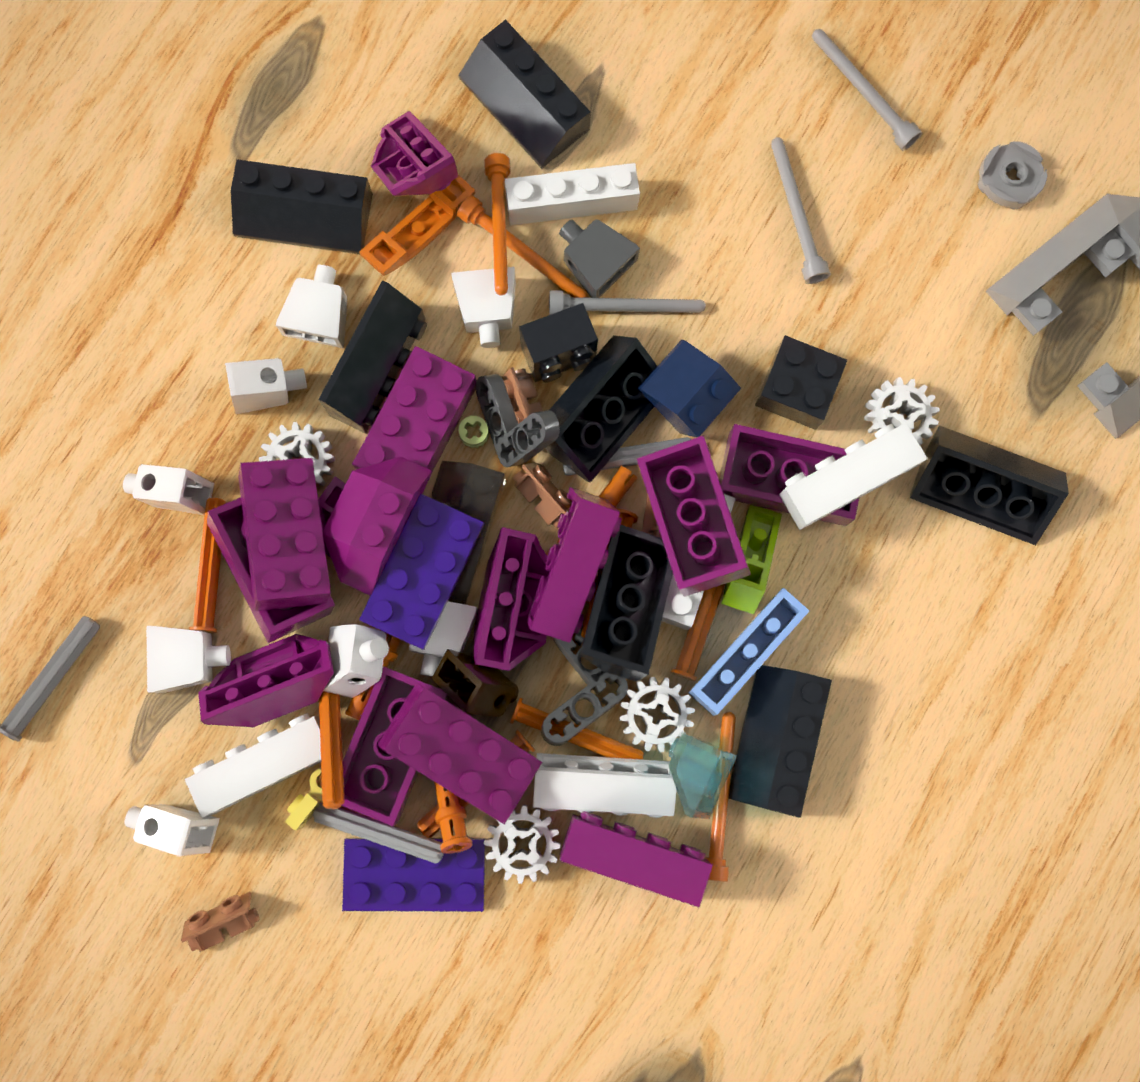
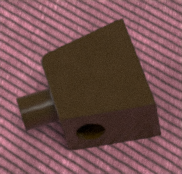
M451 649L446 650L431 678L466 714L500 717L504 714L509 703L516 701L519 694L518 686L499 669L475 665L474 657Z

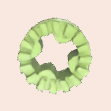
M468 416L459 425V436L465 446L479 448V446H483L487 442L489 430L483 418ZM478 424L482 436L479 438L477 436H473L471 439L467 438L468 431L466 427H475Z

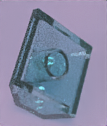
M682 733L681 738H676L670 748L669 757L671 760L668 767L685 815L691 818L710 819L737 755L706 740Z

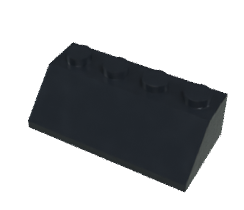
M506 19L481 38L459 73V79L541 169L590 130L591 111Z
M236 159L231 185L233 235L240 238L360 254L359 251L364 247L373 196L368 178Z
M383 280L318 399L330 417L365 434L369 426H373L381 411L379 407L383 399L389 396L397 381L395 377L399 369L404 368L412 353L410 351L415 339L419 341L422 338L427 327L422 308Z
M613 335L549 409L558 419L560 432L558 438L545 449L551 456L587 482H592L655 407L638 388L656 369L657 364L637 338Z
M939 425L925 451L928 459L921 463L910 498L1036 546L1068 496L1069 491L1065 472Z
M620 525L617 535L610 537L607 548L609 551L608 559L600 575L580 655L606 673L637 682L649 675L673 571L662 538Z
M766 665L759 667L755 673L731 774L728 799L801 818L832 680Z

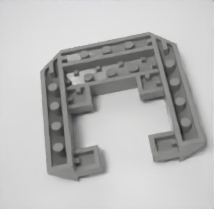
M1106 194L988 288L986 292L1006 315L1013 312L1034 336L1062 313L1042 287L1083 254L1090 259L1105 277L1129 258L1140 269V197ZM1106 362L1077 385L1098 409L1094 413L1096 418L1115 439L1140 420V376L1127 385Z

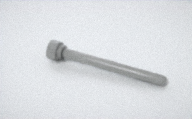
M816 29L812 34L813 40L893 129L892 135L895 137L894 142L902 151L911 147L923 134L914 122L910 124L908 120L903 121L822 29Z
M776 137L772 140L771 147L805 257L804 267L802 268L803 277L806 284L819 283L829 278L831 273L827 261H824L817 254L784 141Z
M550 290L549 315L581 303L584 304L586 311L701 313L706 308L703 300L570 297V294H563V291Z

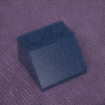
M681 339L638 389L680 434L697 438L700 437L740 391L741 387L719 363L687 341Z

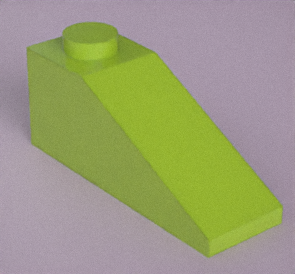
M749 505L739 540L751 575L726 583L721 604L751 614L755 613L766 590L782 517L781 513Z

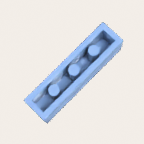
M782 588L693 686L688 694L713 716L718 715L807 615L809 610L785 588Z

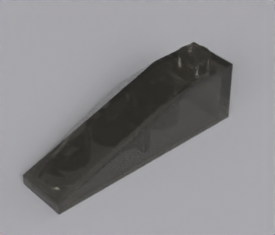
M442 461L432 490V499L484 522L483 529L448 600L449 602L466 605L506 479L505 473L476 464Z

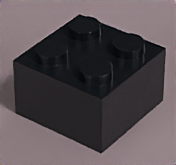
M583 303L519 326L521 349L535 382L540 380L551 382L558 379L562 375L561 372L572 368L574 371L583 370L597 354L598 338Z
M785 335L777 348L755 406L816 430L825 420L847 359Z

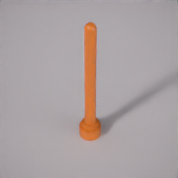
M492 153L485 158L484 168L485 175L491 181L494 287L496 294L503 296L508 291L504 181L510 175V159L505 154Z
M472 194L469 195L460 205L456 215L467 224L470 222L473 225L479 224L493 235V219L485 213L486 209L482 207L483 203ZM506 229V244L508 248L566 293L570 294L571 297L588 298V293Z
M726 712L722 716L709 857H705L713 865L708 880L728 882L729 867H726V859H723L736 722V717L732 712Z

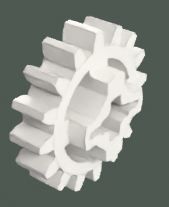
M898 377L893 382V386L888 380L881 385V390L876 388L872 392L871 396L874 400H869L865 404V407L872 411L864 417L865 421L873 422L868 432L874 433L889 424H893L897 428L904 423H907L912 431L914 429V422L922 420L918 430L913 433L919 445L923 443L922 438L927 440L933 435L929 428H934L939 423V421L932 418V416L940 411L938 407H931L930 404L936 398L935 395L926 397L924 392L927 386L923 385L919 389L915 388V379H911L904 385L902 378ZM891 396L889 400L890 405L881 408L885 398Z
M293 422L292 430L288 431L281 425V434L279 436L271 432L268 434L272 443L270 445H261V448L267 452V456L259 457V461L287 460L293 457L298 458L300 455L303 458H312L315 481L324 486L326 483L322 476L323 474L332 475L333 471L327 466V463L334 462L335 457L332 454L326 453L333 447L329 441L322 442L325 435L320 430L313 434L314 428L310 424H307L301 430L300 425L297 422ZM291 440H294L293 442H291V443H289V444H287V445H284L285 443H287V442H289V441H291ZM312 443L318 450L319 460L311 455Z
M650 677L649 686L646 687L642 681L637 682L639 690L637 693L632 690L627 691L626 694L631 700L630 702H621L620 706L627 710V714L620 716L619 721H628L629 726L623 732L624 734L632 732L635 734L632 741L634 745H637L642 740L645 742V751H650L652 745L656 744L658 751L664 752L665 743H668L672 748L677 747L675 740L677 736L687 739L688 736L683 729L684 727H693L694 725L693 722L687 720V714L694 713L695 710L690 707L686 708L685 703L691 697L690 695L681 697L678 694L682 687L680 684L671 689L668 678H664L661 685H657L655 677ZM656 691L653 701L647 704L637 702L644 694ZM669 696L676 702L679 714L671 710L668 704ZM659 705L661 706L660 711L665 716L671 717L672 720H658L656 724H653V717L646 712H642L641 709L651 710ZM634 715L640 716L646 725L645 734L638 729ZM667 725L676 727L669 735L657 738L660 729Z
M523 805L521 813L516 814L515 810H513L505 825L498 821L500 824L498 827L489 825L487 829L494 836L484 841V845L493 848L486 855V859H496L497 863L493 871L497 872L502 868L506 870L504 879L507 881L511 878L512 874L517 875L518 884L523 883L524 875H529L531 880L535 882L537 881L536 872L538 870L546 875L549 873L548 866L546 865L547 861L556 863L558 860L551 853L552 850L560 849L561 844L552 841V837L559 833L558 828L549 830L548 825L552 818L548 816L541 820L539 818V808L533 814H529L527 805ZM527 820L535 824L530 828H518L513 822ZM503 832L508 838V848L501 854L499 838ZM532 833H535L529 842L530 850L528 852L521 849L510 855L517 843L516 836L524 839L526 836L529 837ZM542 834L546 838V850L543 856L537 850V840ZM515 860H527L532 866L516 867L511 864Z

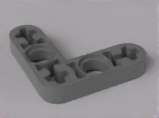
M498 374L480 376L477 379V398L496 453L504 467L508 468L526 463L558 438L560 432L559 422L552 411L546 410L532 413L518 424L503 379Z
M583 624L579 633L574 637L579 646L584 641V638L581 636ZM554 638L556 646L587 684L584 689L550 713L543 721L541 727L543 739L550 745L561 746L617 705L626 695L628 684L625 678L606 673L599 668L594 670L586 669L581 663V649L576 655L572 652L577 646L572 639L569 643ZM605 681L609 684L616 682L619 686L616 690L617 696L612 692L606 695L601 700L606 706L602 707L597 695L603 692L607 686ZM579 700L590 701L594 707L593 715L587 718L579 716L575 710L576 702ZM567 710L571 720L579 726L575 728L573 722H571L562 731L563 737L558 733L552 736L549 732L552 728L550 722L554 721L557 725L563 722L568 717L563 711Z

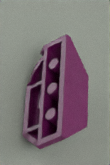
M410 110L382 127L380 134L382 139L376 147L371 168L393 196L432 194L435 191L445 189L452 180L458 177L456 162L452 154Z
M403 457L352 470L322 531L324 542L341 583L371 596L420 493H423L432 475V470Z
M504 527L500 529L487 562L474 626L475 665L510 671L546 643L547 635L530 630L527 623L540 578L542 576L548 577L550 572L546 570L547 555L540 546V542L535 534Z
M294 634L234 658L229 666L223 668L215 676L209 686H204L198 692L201 722L205 725L253 728L316 703L334 673L329 644L324 640H316L311 637Z

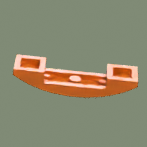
M458 175L445 189L429 194L428 198L387 234L384 231L378 234L359 251L360 255L383 276L393 272L415 257L438 237L457 217L456 214L462 202L469 195L472 194L474 196L476 190Z

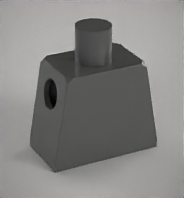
M571 219L559 232V235L569 243L564 250V262L591 298H600L638 260L640 247L600 220H594L583 230Z

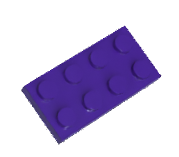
M420 493L359 620L425 650L483 529L484 522Z
M345 838L342 911L484 912L485 838H471L473 845L470 849L452 854L444 853L439 863H433L363 838ZM430 838L443 843L442 838Z

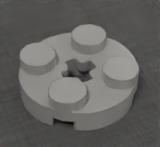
M1017 141L1010 142L1009 145H998L988 153L980 166L978 188L993 202L1011 209H1019L1024 204L1031 202L1045 186L1047 170L1044 171L1041 164L1043 158L1035 148L1023 142ZM1012 168L1017 170L1016 176L1020 180L1009 179L1006 171L1009 172Z

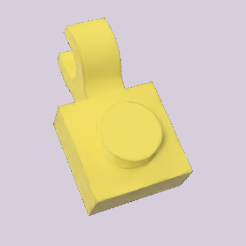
M321 768L315 770L310 777V792L305 797L302 794L298 795L287 809L290 816L286 819L285 823L295 831L305 826L312 817L316 807L322 802V786L319 784V777L322 775Z

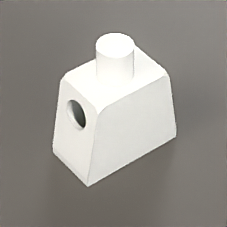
M318 265L314 280L297 278L294 281L276 322V327L282 336L339 348L344 347L347 296L343 287L333 285L337 272L334 268Z
M507 267L508 291L503 296L495 292L494 269L452 272L453 285L466 332H479L480 345L483 348L499 346V330L512 328L516 286L514 267Z
M279 358L225 363L230 394L236 414L286 405L289 403L287 391L307 388L304 368L283 371L282 360Z
M144 464L138 467L137 474L128 473L123 481L124 492L133 494L134 499L153 507L198 515H205L206 500L212 497L214 483L187 469Z
M448 601L425 650L409 644L411 652L424 654L421 675L432 677L447 649L463 653L476 621L477 607Z
M358 624L330 627L328 644L334 673L324 691L353 698L377 683L382 676L384 657L389 652L386 633Z
M146 626L148 693H166L212 682V667L229 666L231 663L229 645L212 646V636L210 633Z
M166 804L144 805L143 808L133 806L129 809L125 817V826L136 829L134 834L135 842L174 855L187 856L210 853L220 818L213 816L201 818L198 812Z

